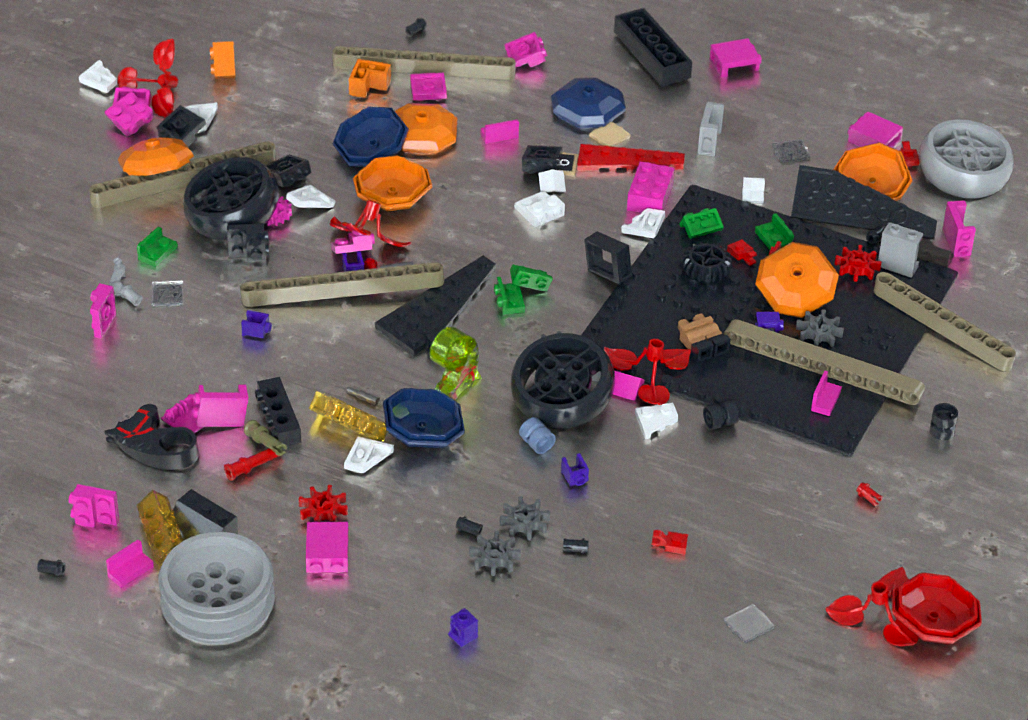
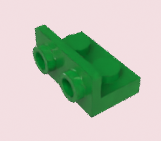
M706 208L696 214L688 213L683 216L680 222V227H685L690 239L717 232L724 228L716 208L710 210Z
M776 213L772 215V222L756 226L755 228L756 234L769 250L771 247H775L777 241L781 242L782 248L794 239L792 230H789L783 219Z
M158 226L144 240L138 243V260L157 267L178 248V243L163 236L162 228Z
M514 264L510 268L511 280L514 285L547 292L553 280L551 275H547V272Z
M497 277V284H494V294L498 295L497 306L498 308L501 307L502 314L525 313L520 286L512 283L503 284L501 277Z

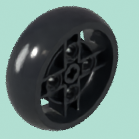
M232 157L217 161L199 171L188 183L183 197L185 217L191 227L201 235L215 240H227V225L265 224L271 218L279 200L278 183L271 170L255 159Z
M572 333L552 334L536 340L519 355L511 373V392L520 411L529 419L532 417L539 418L545 424V427L552 429H570L590 422L606 408L615 387V371L607 353L593 340ZM536 370L534 385L525 390L527 380ZM600 372V380L590 392L592 376Z

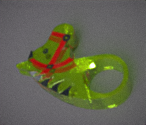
M455 327L443 329L436 336L430 348V359L445 368L442 379L437 383L434 390H439L453 400H456L464 389L471 388L475 380L481 379V375L477 371L479 348L475 339Z

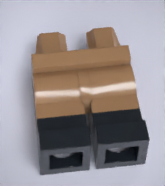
M700 313L693 317V322L691 323L686 319L678 322L680 341L687 349H691L690 354L697 363L712 359V355L715 358L729 353L731 339L727 334L723 335L717 324L713 322L711 316L705 317Z

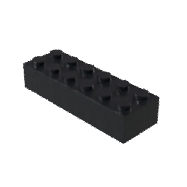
M645 8L615 15L614 33L661 86L691 78L692 60Z

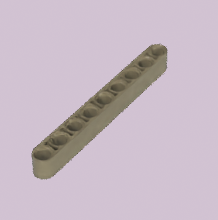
M886 272L877 274L874 285V293L998 370L1007 372L1012 369L1016 356V351L1012 347Z

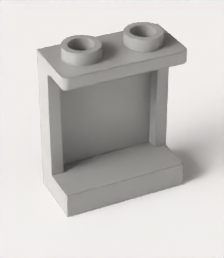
M707 102L699 133L698 154L715 157L718 133L722 132L724 104Z
M888 223L881 239L878 261L882 262L881 268L912 278L919 265V261L916 260L923 233L899 226L898 224Z

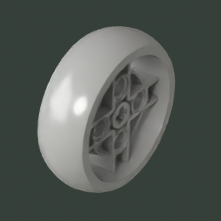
M949 120L936 125L926 134L919 149V162L925 177L938 189L957 197L983 198L990 196L1002 189L1013 172V152L1007 140L993 128L971 120Z

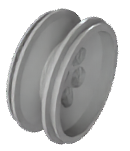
M210 532L186 539L170 551L159 571L160 603L165 619L179 634L199 643L225 644L251 635L264 624L274 606V573L271 561L260 546L238 534Z

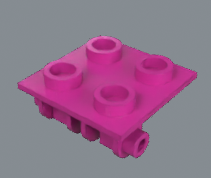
M189 394L184 401L180 400L172 408L167 409L164 416L161 417V420L171 427H185L194 433L203 428L197 427L196 419L192 418V407H196L194 394Z

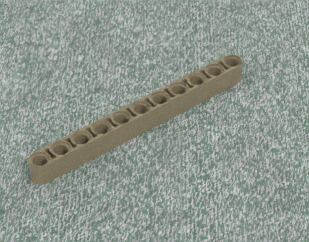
M337 46L332 50L333 66L338 69L353 70L357 60L362 59L391 64V72L444 73V76L512 80L516 74V61L510 57Z
M269 141L193 159L184 166L172 171L148 176L129 175L93 184L89 188L91 205L100 208L187 186L199 171L212 163L227 158L247 157L267 165L276 161L275 144Z
M433 262L251 281L241 284V301L244 306L253 307L435 288L444 284V270L441 263Z
M732 320L723 334L729 336L731 339L730 344L821 375H823L824 371H828V377L910 405H916L925 390V385L917 379L740 320Z

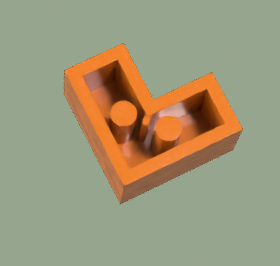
M213 42V47H210V59L214 60V64H211V74H215V79L235 78L233 42Z
M358 59L349 77V95L366 98L370 88L387 90L391 82V64Z

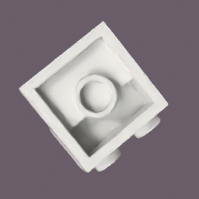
M545 191L515 202V209L532 226L538 227L564 216L565 204L556 195L550 196Z

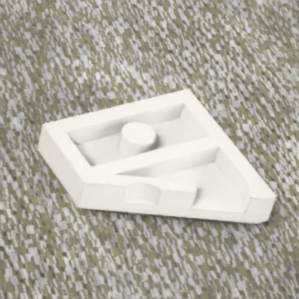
M98 60L79 76V82L108 93L117 85V78L110 73L108 68L103 67L102 61Z
M217 103L184 106L205 119L206 125L198 132L207 130L218 110Z
M311 185L288 192L286 197L296 207L333 208L336 202Z
M647 208L640 215L635 216L632 219V223L622 225V233L647 238L656 237L665 218V211Z
M673 403L635 408V415L645 439L651 438L653 432H661L667 426L678 421V414Z
M357 437L344 463V469L364 473L394 452V445Z

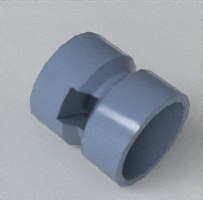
M537 417L526 420L520 427L519 435L538 454L549 451L556 441L555 435Z

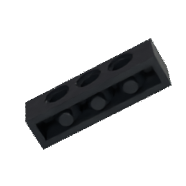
M280 377L257 381L255 397L257 401L261 402V413L266 415L265 422L266 426L271 428L270 434L286 446L301 443V428Z

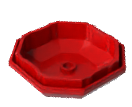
M919 573L891 591L892 614L922 641L953 644L982 625L980 601L950 576Z

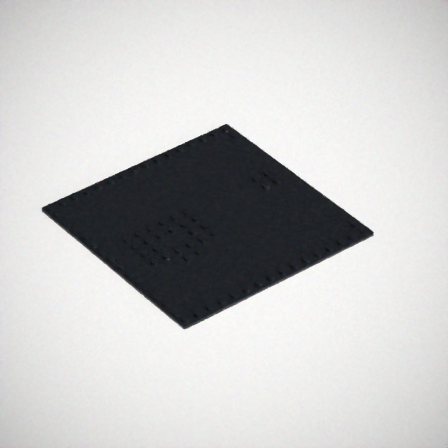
M690 185L662 223L656 237L651 238L632 264V277L616 286L581 336L593 340L603 350L604 347L626 349L632 351L638 358L644 348H648L651 339L661 340L664 343V350L687 349L680 341L678 322L686 319L691 323L693 322V317L700 313L705 317L711 316L713 322L717 324L723 334L730 322L735 319L755 325L757 323L756 312H775L755 285L760 262L769 256L770 252L756 234L755 228L756 226L772 222V215L775 213L783 219L789 230H792L794 234L792 242L818 246L838 274L841 265L834 264L835 256H842L843 247H847L850 251H857L858 245H862V252L871 253L876 251L875 261H878L881 245L870 244L865 240L798 218H791V216L698 185ZM706 208H709V210L716 208L724 226L722 230L690 239L685 227H680V222L684 215L688 213L696 214ZM742 239L757 253V256L753 257L756 263L751 266L745 260H737L730 254L732 261L731 271L720 282L716 280L714 283L711 281L707 283L705 281L698 282L697 279L692 280L691 277L687 276L686 272H683L682 258L684 251L688 247H692L693 244L699 245L700 242L706 244L708 241L709 244L715 243L716 246L722 245V249H727L728 245ZM917 258L916 261H919V265L912 278L881 268L880 271L874 270L872 280L865 275H859L858 281L854 282V275L845 273L843 276L839 275L834 299L810 314L819 316L822 310H826V318L834 319L837 316L840 317L838 327L844 328L843 337L834 336L835 344L833 347L825 341H821L818 347L901 374L928 326L874 293L877 274L880 272L889 273L941 305L955 282L958 272L951 268ZM779 314L780 320H783V331H779V334L800 340V332L803 330H796L797 320L805 321V316L800 318ZM805 339L803 341L814 345L813 339ZM730 344L729 353L715 358L712 355V359L697 363L690 354L687 367L681 370L670 369L666 367L665 363H661L658 360L655 376V386H664L668 389L669 393L706 406L715 403L718 405L721 401L731 399L737 407L739 417L846 456H853L887 398L886 396L828 377V383L842 386L841 393L830 416L811 411L813 395L822 377L821 374ZM646 354L637 365H632L630 370L614 368V371L644 379V384L651 385L653 362L647 359Z

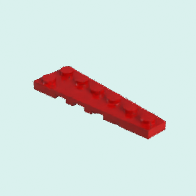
M580 144L577 171H599V168H609V171L616 170V168L633 170L639 166L640 162L683 170L685 153Z

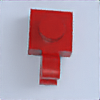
M902 141L903 148L899 151L902 152L906 165L908 167L919 166L917 149H911L909 141Z
M741 239L727 246V252L737 260L743 259L750 266L756 263L753 257L757 256V253L744 240Z
M654 530L651 545L664 546L667 552L685 555L688 534L668 531V535H665L661 530Z

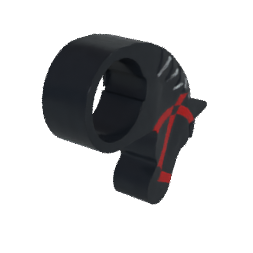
M153 404L141 406L130 419L118 422L115 428L104 431L105 435L108 436L106 441L117 444L132 458L154 468L165 470L183 469L194 464L199 457L195 433L185 427L157 428L160 424L157 406ZM176 444L190 445L181 452L173 453L166 451L169 447Z

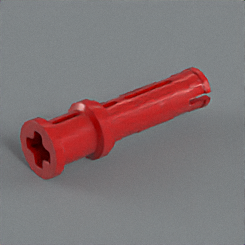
M268 448L248 458L240 457L238 461L232 464H225L224 472L227 478L233 481L243 473H250L252 468L280 456Z

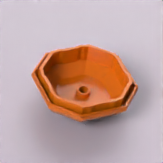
M408 103L395 110L409 129L401 149L405 153H438L456 142L457 117L439 104Z
M150 138L123 151L118 158V163L128 175L148 176L176 170L184 166L193 158V153L187 144L180 139Z
M882 143L845 151L833 169L895 201L901 200L912 183V178L902 152Z
M400 156L375 158L353 177L357 197L365 202L367 200L378 202L381 204L380 208L385 211L410 209L432 188L428 170Z
M791 242L761 260L755 285L775 312L803 318L806 311L811 313L834 299L839 274L818 246ZM795 273H800L801 275H800V276H795L794 274H795Z

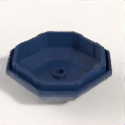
M596 77L574 78L551 96L553 113L562 120L581 129L605 127L626 110L623 93Z
M367 107L339 125L333 146L348 166L365 167L375 158L394 156L399 153L409 129L393 108Z
M404 388L383 401L386 430L390 435L409 447L444 448L465 433L460 404L439 390Z

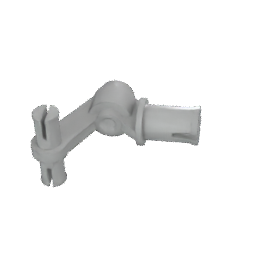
M117 257L114 259V272L109 285L114 287L115 297L121 296L129 300L134 306H138L143 298L133 290L131 285H123L120 282L121 279L126 277V268L122 260Z

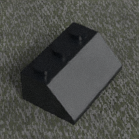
M190 489L177 500L165 524V529L185 541L193 536L210 532L238 534L237 516Z

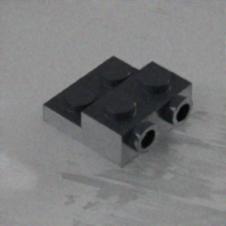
M180 105L156 126L159 133L158 137L180 139L189 146L196 140L195 134L206 125V121Z
M528 145L522 157V171L534 174L552 169L558 170L562 147Z
M290 154L265 165L271 170L278 185L281 187H288L296 180L305 179L312 173L307 159Z
M264 223L227 225L229 258L247 257L248 262L266 261V256L269 255V244L265 245V242L269 241L268 230L264 231Z

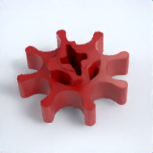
M858 245L857 251H850L847 247H843L842 256L836 255L834 264L841 265L839 270L840 276L849 273L854 275L853 281L857 282L859 275H865L872 280L874 270L880 271L882 262L875 261L876 251L871 253L862 252L863 246Z
M328 485L327 490L323 492H317L315 487L311 486L310 498L299 497V507H306L300 510L301 520L314 517V522L324 520L337 522V514L348 515V506L341 505L346 503V493L332 495V485Z

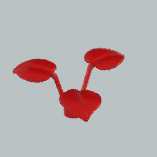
M174 39L162 41L154 48V63L159 65V69L165 73L160 75L158 80L137 78V70L133 67L122 69L117 78L118 88L128 87L130 89H137L138 81L154 82L163 87L158 89V94L153 95L151 99L153 111L162 117H167L173 112L174 96L171 88L174 89L178 85L177 76L171 75V72L167 71L171 68L174 61Z
M367 200L366 206L355 225L347 222L341 223L335 216L329 223L330 226L339 230L355 231L359 234L370 236L371 232L363 228L367 220L374 221L376 218L377 237L380 240L396 247L411 245V242H398L380 233L381 214L378 213L381 204L372 200Z
M651 339L648 348L645 347L637 358L632 351L604 347V351L608 354L613 367L618 370H630L632 365H637L646 354L647 359L653 362L651 385H642L638 390V395L643 401L655 405L666 404L670 398V393L666 387L661 385L655 386L657 361L660 360L661 363H665L666 367L670 369H684L689 363L691 349L664 350V343L661 340Z
M903 567L887 573L879 581L874 582L871 586V594L867 595V600L863 606L858 597L846 595L836 599L831 605L826 607L827 614L834 621L843 625H856L863 621V610L867 609L870 601L879 606L885 605L889 621L891 622L883 629L885 640L894 646H912L919 639L918 636L897 619L894 621L889 607L888 599L891 598V591L909 580Z

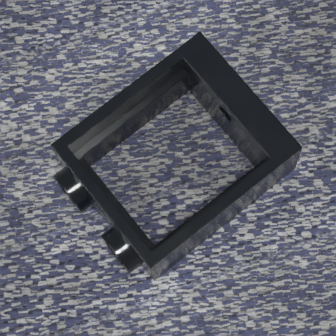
M598 231L584 239L589 271L617 284H621L632 277L628 244ZM602 250L611 253L612 263L603 260Z

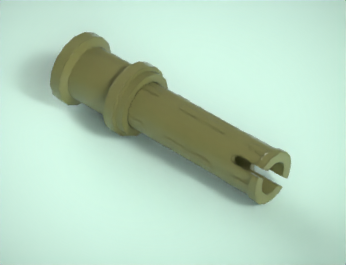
M250 420L245 424V435L252 437L256 443H263L279 456L286 453L282 448L287 450V446L269 434L268 429L260 426L258 421Z

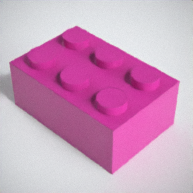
M640 162L628 192L627 211L642 213L647 208L664 211L673 187L675 168Z

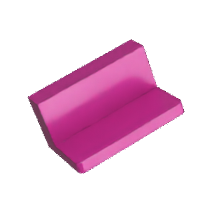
M512 120L485 125L484 128H480V134L485 144L519 138V121Z
M615 371L613 395L635 401L639 387L644 385L645 380Z
M824 371L813 395L811 411L830 416L841 393L842 386L828 383V371Z
M136 540L106 560L108 577L120 588L154 567L153 561L143 553L140 540Z

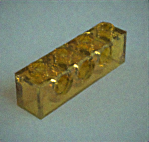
M316 391L310 404L309 410L372 440L383 442L388 432L385 421L329 394Z
M152 490L136 506L144 526V532L149 540V546L154 554V560L159 566H162L170 551L183 542L168 497Z

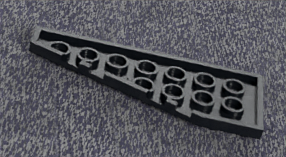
M799 165L791 218L866 230H874L878 225H883L886 228L888 223H893L923 233V238L935 239L937 220L919 211H915L907 207V205L899 203L868 186H864L836 170Z
M484 255L444 279L442 286L429 288L376 321L375 329L411 355L418 354L426 348L427 334L451 327L456 316L459 317L472 300V296L478 293L483 282H486L496 270V263Z

